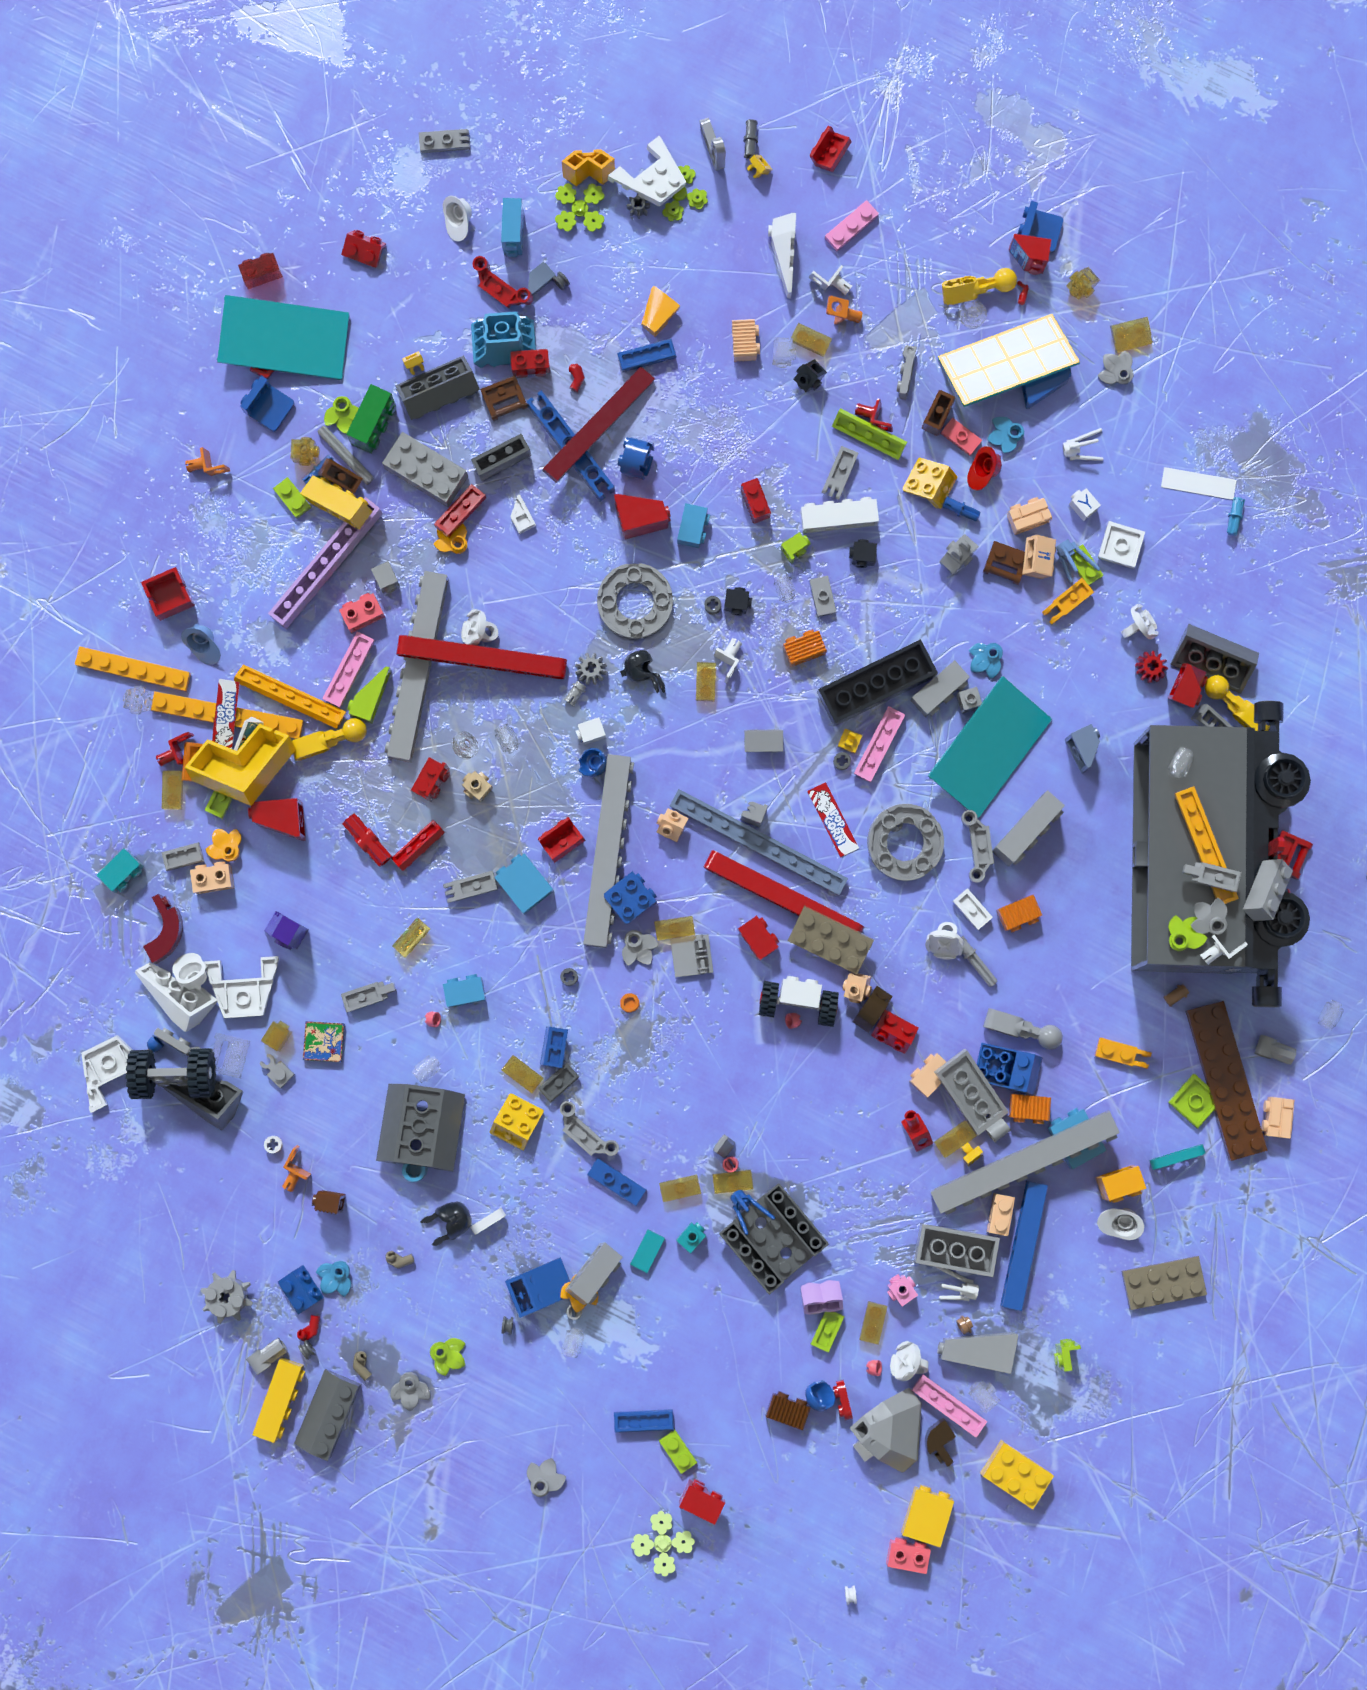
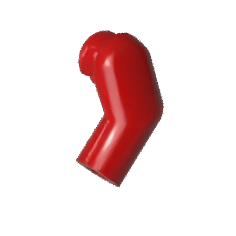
M571 364L569 372L573 375L574 380L569 388L574 392H578L585 376L579 364Z
M311 1315L309 1325L297 1332L299 1340H309L317 1335L320 1316Z

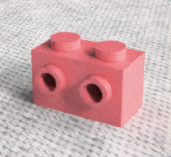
M366 593L359 597L360 600L354 603L352 601L342 605L343 608L339 609L351 633L385 618L374 593Z
M896 1537L895 1540L890 1539L886 1565L891 1568L927 1574L931 1550L924 1542L915 1541L912 1544L907 1543V1540L904 1538Z

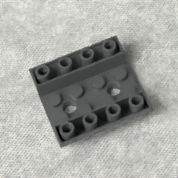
M388 1084L376 1161L410 1164L454 1172L465 1094L410 1084ZM420 1101H425L428 1104V1108L424 1112L417 1110V1104ZM414 1140H420L422 1143L421 1148L417 1151L411 1149V1143Z
M779 1183L756 1201L775 1217V1220L769 1218L752 1204L748 1207V1212L743 1211L741 1213L748 1230V1235H745L738 1217L719 1233L769 1295L813 1256L815 1257L829 1245L827 1240ZM763 1217L766 1219L767 1223L764 1228H758L755 1225L757 1218ZM785 1247L791 1249V1256L787 1259L782 1258L780 1255V1251Z

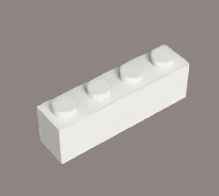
M871 497L861 498L860 501L845 499L841 501L842 503L826 501L823 502V505L807 503L800 510L802 532L812 533L877 526L879 523L877 499H872Z

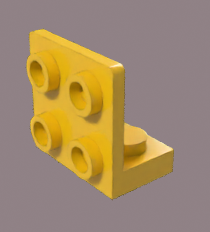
M918 458L902 490L926 498L935 508L941 509L958 476L950 466Z
M510 1093L496 1116L489 1133L524 1151L544 1110Z

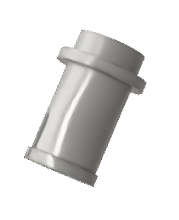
M578 681L572 684V689L564 698L572 706H575L581 694L586 692V686Z

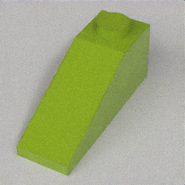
M385 666L355 695L353 700H350L347 710L351 717L373 724L392 671L390 667Z

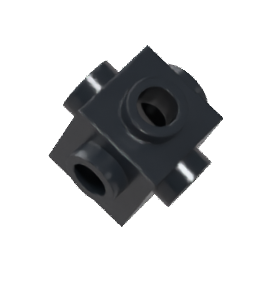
M814 359L806 364H802L796 370L798 374L793 380L805 392L812 389L815 391L821 386V380L827 374V371Z

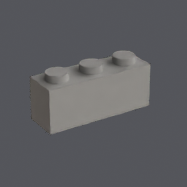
M954 660L917 692L910 701L925 717L929 714L933 716L940 710L938 706L942 702L947 704L954 697L953 693L957 689L962 691L968 685L967 681L970 676Z
M1283 859L1265 860L1261 863L1243 908L1253 921L1274 920L1293 872Z
M600 1243L565 1291L582 1305L591 1304L597 1298L598 1294L596 1292L599 1288H603L608 1283V1276L611 1272H615L620 1267L621 1263L619 1261L622 1259V1256L607 1243Z

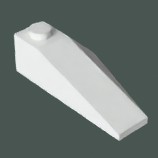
M796 213L774 218L772 225L768 227V237H772V248L788 299H791Z
M150 962L135 970L137 977L165 1013L184 1032L199 1025L217 1003V999L201 987L200 991L197 988L187 989L175 977L171 976L170 972Z

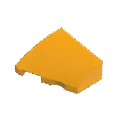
M653 286L641 325L656 337L668 324L670 318L680 309V305L663 291Z

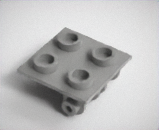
M709 934L670 939L675 977L713 973Z

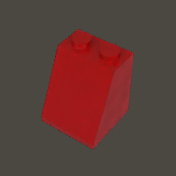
M622 494L614 495L615 507L625 540L668 528V522H671L669 507L664 506L663 501Z
M298 798L258 801L248 808L249 819H252V822L258 826L306 841L303 802Z

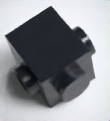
M860 539L858 542L854 541L853 547L849 548V558L852 559V564H855L858 568L874 566L876 563L877 543H869V540Z
M741 587L726 590L724 611H729L732 615L742 616V614H746L747 608L751 609L752 597H749V591Z

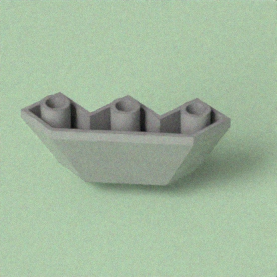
M907 1388L863 1415L850 1429L859 1442L879 1461L903 1473L918 1460L922 1403L913 1391Z

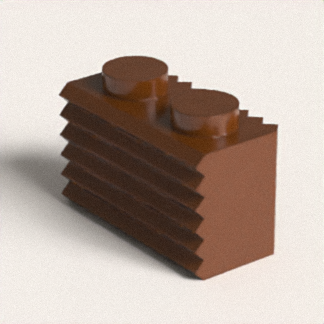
M939 390L921 429L933 435H939L954 404L955 396Z
M328 458L325 459L318 472L319 476L353 494L363 479Z
M325 1190L317 1191V1194L313 1195L312 1206H315V1211L339 1214L343 1211L346 1194Z
M778 1391L777 1394H772L765 1416L803 1430L811 1407L807 1405L806 1400L797 1398L795 1401L789 1398V1394Z

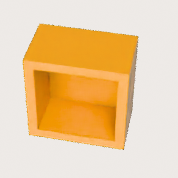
M1135 1165L1095 1177L1102 1199L1112 1203L1124 1200L1123 1196L1126 1195L1131 1197L1142 1194L1141 1190L1147 1189L1140 1168Z

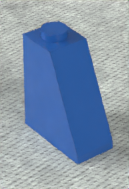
M1071 368L1022 385L1026 409H1030L1067 384L1069 377H1071Z

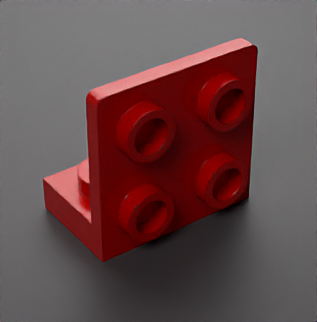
M429 757L411 791L432 802L433 798L437 799L441 792L439 787L442 782H446L449 778L450 772L448 771L450 768L446 763L442 762L441 764Z

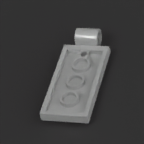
M963 1049L934 1071L977 1136L986 1130L989 1137L996 1143L1011 1131L1007 1123L1002 1119V1117L1009 1113L966 1049Z

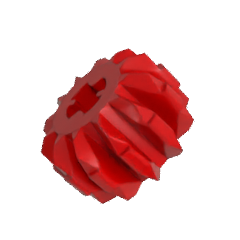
M1146 651L1143 653V657L1139 656L1137 658L1140 663L1135 664V667L1139 668L1136 671V675H1143L1140 680L1143 681L1147 677V682L1151 683L1152 680L1158 682L1160 680L1159 677H1165L1163 671H1167L1168 667L1163 664L1167 660L1160 659L1162 657L1161 653L1156 657L1155 651H1151L1150 655ZM1150 663L1155 666V669L1152 671L1150 670L1151 667L1148 668Z

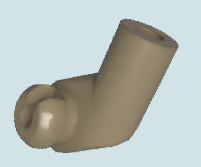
M388 1251L385 1255L387 1263L398 1269L415 1263L412 1254L402 1257L394 1251Z
M359 1351L354 1355L353 1369L366 1381L372 1374L365 1367L367 1354Z

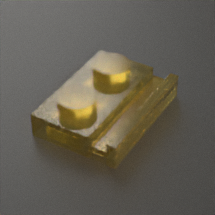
M1148 316L1110 326L1115 353L1153 344Z

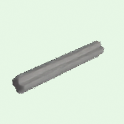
M322 426L318 430V434L358 476L363 478L362 481L366 485L374 480L373 476L326 426Z

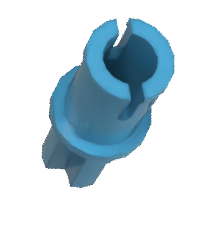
M1233 498L1231 512L1228 514V535L1236 536L1238 534L1240 520L1243 519L1242 511L1245 499Z

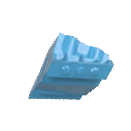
M518 312L485 314L483 319H477L471 324L473 363L480 368L487 364L493 367L511 364L510 353L512 351L536 350L534 320L527 316H519Z

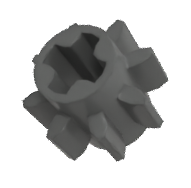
M638 193L634 198L629 197L631 204H627V209L631 210L630 216L635 215L638 219L643 214L647 216L646 209L650 208V203H645L647 200L639 197Z

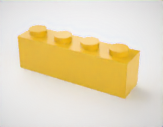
M312 476L300 492L310 504L359 530L373 512L367 506L369 503L361 497L357 499L353 493L348 490L344 492L337 484L332 486L323 477L319 479Z
M283 1357L279 1359L256 1422L253 1436L272 1443L282 1438L285 1428L282 1426L284 1421L289 1419L292 1411L289 1408L291 1401H295L298 1395L297 1384L302 1382L305 1375L303 1364Z

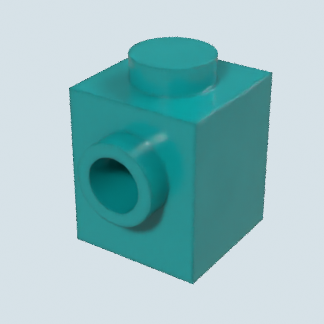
M691 1222L676 1241L689 1253H692L706 1237V1234L703 1233L706 1229L698 1222L696 1224Z

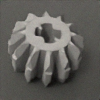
M586 653V660L579 657V661L582 664H575V667L579 669L575 673L576 675H581L579 678L580 682L586 679V685H589L590 680H593V684L597 685V678L600 681L604 680L600 674H607V671L603 669L607 667V664L601 663L603 661L602 656L596 660V653H593L592 658ZM590 665L593 666V668H594V672H593V673H590V671L588 670V669H589L588 666H590Z

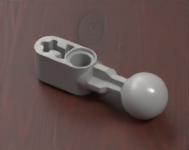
M988 1008L983 1025L984 1028L1017 1038L1027 1039L1031 1037L1038 1039L1040 1045L1049 1050L1056 1049L1062 1043V1032L1054 1025L1038 1028L1021 1017Z

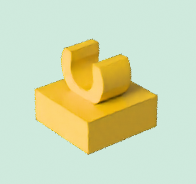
M753 155L749 159L752 164L747 167V170L752 171L754 168L757 170L753 176L754 178H759L762 174L768 175L773 170L762 155Z
M419 351L402 358L406 369L409 368L412 375H415L413 370L415 366H420V369L424 371L422 364L424 360Z
M845 728L837 747L855 754L862 735Z
M968 1142L962 1146V1150L966 1154L963 1160L968 1167L984 1155L979 1146L974 1150Z

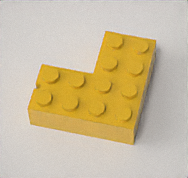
M259 723L238 751L207 739L185 766V769L193 782L252 806L296 749L289 735L277 730L274 732L272 728Z

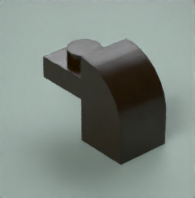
M876 986L856 1015L853 1023L869 1033L893 996L879 986Z
M944 1418L929 1427L925 1435V1446L929 1454L937 1451L935 1456L940 1464L945 1463L948 1467L954 1462L943 1445L956 1436Z

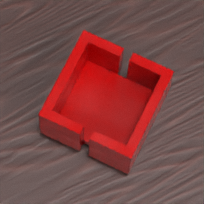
M177 567L141 582L146 596L150 600L149 603L152 610L160 621L195 606L190 592L186 588L183 576Z

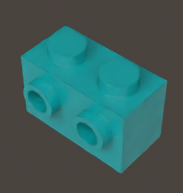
M123 848L96 876L112 892H122L128 886L127 882L131 878L135 879L141 874V869L144 866L129 850Z

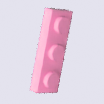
M866 200L827 233L825 239L838 251L875 220L879 213Z

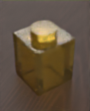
M281 1020L279 1023L273 1021L261 1041L280 1052L292 1034V1031L289 1030L290 1026Z

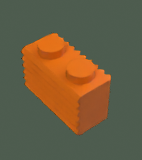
M813 629L803 633L802 637H790L783 644L790 667L821 657L827 653L819 630L816 632Z
M1034 894L996 910L1004 930H1010L1011 933L1022 929L1021 925L1028 922L1029 925L1039 922L1038 917L1043 916Z
M1010 1094L1008 1116L1013 1118V1122L1025 1123V1119H1033L1034 1124H1044V1121H1050L1051 1097Z

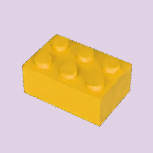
M1000 1440L980 1472L984 1478L1031 1509H1034L1054 1477L1051 1472L1003 1440Z

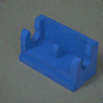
M546 1026L540 1065L562 1068L568 1029Z

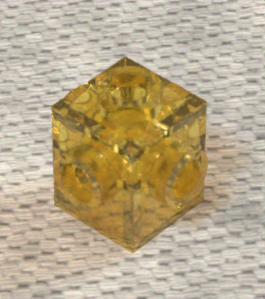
M1086 267L1072 274L1069 278L1071 281L1066 286L1071 295L1079 300L1083 297L1088 298L1095 291L1094 287L1101 280L1089 267Z
M301 437V440L291 439L290 458L293 463H299L302 466H310L311 463L316 464V458H319L320 448L315 441L309 437Z

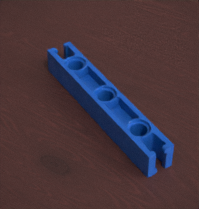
M541 390L537 393L538 402L542 400L545 407L538 410L533 405L534 399L532 397L526 401L527 406L561 450L575 434ZM548 413L553 415V418L550 420L543 418ZM588 451L573 465L599 502L606 498L596 487L601 482L608 487L607 490L610 494L615 491V486ZM595 472L598 474V477L590 479L588 475Z
M1026 1181L1000 1303L1002 1307L1022 1311L1048 1185Z

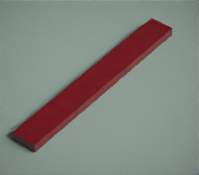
M640 367L548 462L542 471L557 483L654 382L655 378L644 368Z

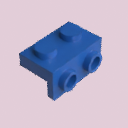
M304 1265L278 1281V1284L298 1315L324 1298Z

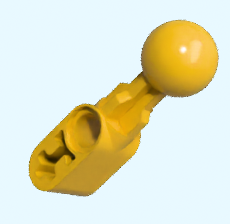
M1002 268L995 273L994 277L987 279L984 277L965 276L944 281L942 283L943 303L953 305L975 300L979 294L986 293L987 290L994 288L1000 292H1009L1015 288L1017 276L1013 270Z
M1214 675L1208 678L1204 686L1207 696L1215 700L1222 699L1227 704V708L1233 713L1232 716L1243 727L1255 728V731H1258V724L1254 723V704L1248 700L1244 701L1240 696L1233 695L1229 691L1228 681L1223 676Z
M351 718L344 723L340 730L318 731L292 740L296 749L293 753L295 761H301L327 752L331 747L337 746L338 742L345 739L353 743L360 742L367 733L365 723L360 719Z

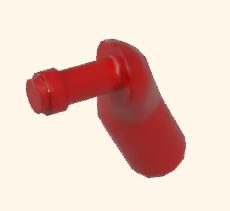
M1018 281L1017 285L1023 288L1019 295L1018 304L1024 305L1029 286Z

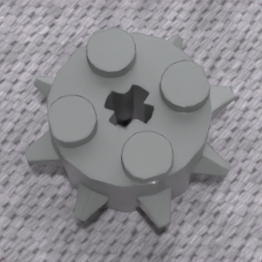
M232 1270L229 1276L223 1278L213 1273L214 1282L208 1288H201L200 1290L205 1295L206 1306L202 1310L204 1312L210 1311L217 1316V1322L220 1324L225 1317L230 1316L240 1321V1311L245 1306L253 1305V1302L247 1298V1288L251 1283H243L237 1279L235 1270ZM224 1292L225 1294L229 1293V1302L223 1299Z

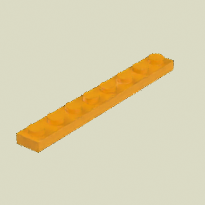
M156 691L153 692L150 706L151 711L214 723L216 703ZM237 707L235 727L242 728L245 720L254 717L264 722V726L272 728L274 732L277 730L289 735L290 738H301L303 720Z

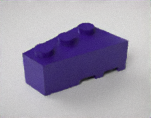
M275 911L264 931L276 938L275 943L291 950L292 947L298 949L309 929Z

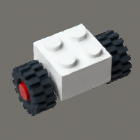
M787 976L786 979L782 980L780 996L778 998L779 983L764 981L760 995L759 1015L774 1018L776 1004L817 1009L819 1011L818 1025L834 1027L839 993L823 990L821 1004H819L822 985L818 984L817 980L807 979L805 982H801L798 977Z

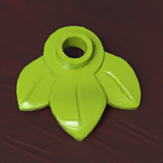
M337 397L333 401V406L326 410L324 423L326 426L336 424L338 429L346 434L359 408L352 405L347 397ZM340 404H346L344 409L339 408Z
M1175 915L1170 920L1168 925L1171 934L1169 945L1173 950L1196 949L1206 942L1207 936L1197 933L1191 927V924L1198 919L1197 917H1189L1182 921ZM1176 938L1182 939L1181 945L1176 944Z
M450 1338L445 1342H436L431 1346L430 1356L434 1360V1368L439 1374L446 1376L449 1368L461 1369L465 1366V1360L462 1354L459 1353L464 1348L465 1342L457 1338ZM438 1349H443L441 1355H437Z

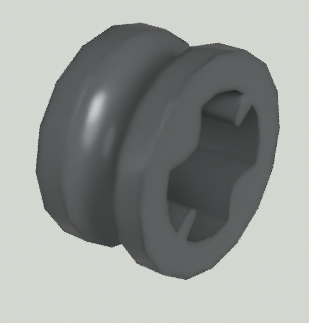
M560 271L556 277H552L554 283L562 291L566 285H570L568 279Z
M710 596L705 600L704 607L706 612L712 615L720 612L721 601L718 597ZM711 601H715V604L718 603V606H715L713 610L707 606L711 604Z
M839 752L833 760V764L838 770L847 769L851 763L850 756L845 752ZM841 756L845 757L844 760L847 759V763H844L843 766L839 765L840 762L837 763Z
M566 968L561 972L560 978L565 985L572 986L577 982L578 974L574 969ZM570 972H573L574 974L572 976L575 977L574 980H569L568 982H566V977H564L565 973L569 974Z
M506 1316L503 1317L501 1334L505 1332L509 1335L512 1334L514 1317L507 1319Z
M305 1340L303 1345L300 1344L298 1346L300 1352L307 1360L311 1358V1355L317 1354L308 1340Z

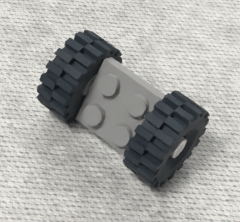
M191 1049L187 1060V1068L157 1069L152 1050L129 1051L126 1061V1087H128L127 1093L129 1098L152 1099L156 1084L158 1086H169L170 1083H177L178 1086L189 1085L188 1091L191 1098L212 1097L216 1085V1059L213 1049Z

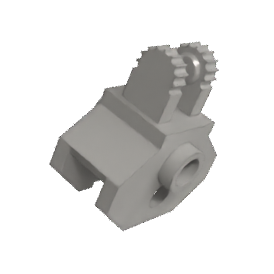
M964 534L957 542L953 540L947 546L946 550L948 551L939 561V564H943L951 571L950 574L954 575L963 565L966 567L973 559L971 556L979 546Z

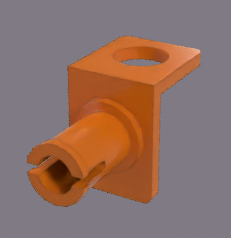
M834 296L828 297L826 314L835 316L834 324L836 325L845 319L860 323L863 313L862 311L849 309V300ZM833 302L839 303L836 307V312L832 309Z
M204 447L200 448V458L185 461V464H188L186 466L188 472L203 469L210 476L230 472V468L226 465L212 467L210 453Z
M298 1145L292 1149L283 1168L289 1171V1174L282 1187L284 1189L288 1188L287 1191L290 1192L294 1191L300 1177L307 1180L311 1176V1173L292 1163L300 1147Z

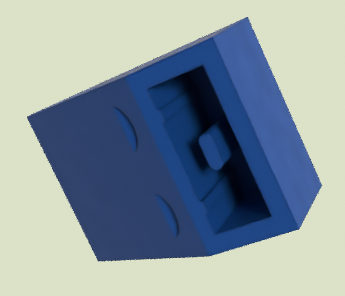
M981 1043L977 1066L990 1085L1034 1095L1043 1057Z
M561 1257L505 1281L519 1318L563 1300L560 1298L561 1288L564 1284L571 1282Z

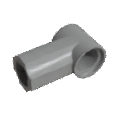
M1260 1035L1254 1053L1291 1065L1296 1056V1049L1281 1044L1271 1037Z
M277 1338L262 1350L256 1351L246 1360L256 1375L270 1367L271 1363L288 1352L283 1341Z

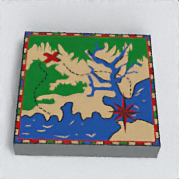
M305 1021L303 1060L342 1062L345 1024Z

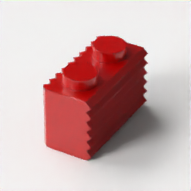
M758 478L742 483L740 492H742L744 502H746L747 509H749L748 512L750 513L752 523L755 524L769 519L771 511Z

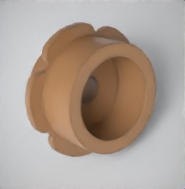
M960 1316V1319L956 1320L959 1329L963 1334L971 1333V1328L973 1327L971 1320L968 1316Z

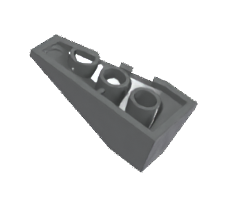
M223 1080L221 1082L216 1081L214 1095L207 1098H191L188 1091L189 1085L178 1086L177 1083H170L169 1086H161L197 1115L221 1131L235 1116L243 1095L241 1089Z

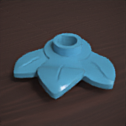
M1007 417L993 418L992 422L996 429L988 436V442L997 446L1001 445L1003 453L1013 451L1016 448L1017 442L1024 436L1023 426L1018 423H1012ZM1016 430L1018 435H1012L1011 431Z
M977 643L969 649V652L975 656L970 666L972 672L986 670L990 679L999 673L1001 669L1000 659L1003 655V649L999 644L990 643L985 645ZM991 649H995L997 651V654L995 656L990 655Z
M344 1261L320 1265L316 1273L323 1278L320 1284L321 1292L330 1294L337 1290L343 1297L346 1296L352 1284L348 1277L350 1274L349 1265ZM338 1268L342 1270V1274L337 1272Z

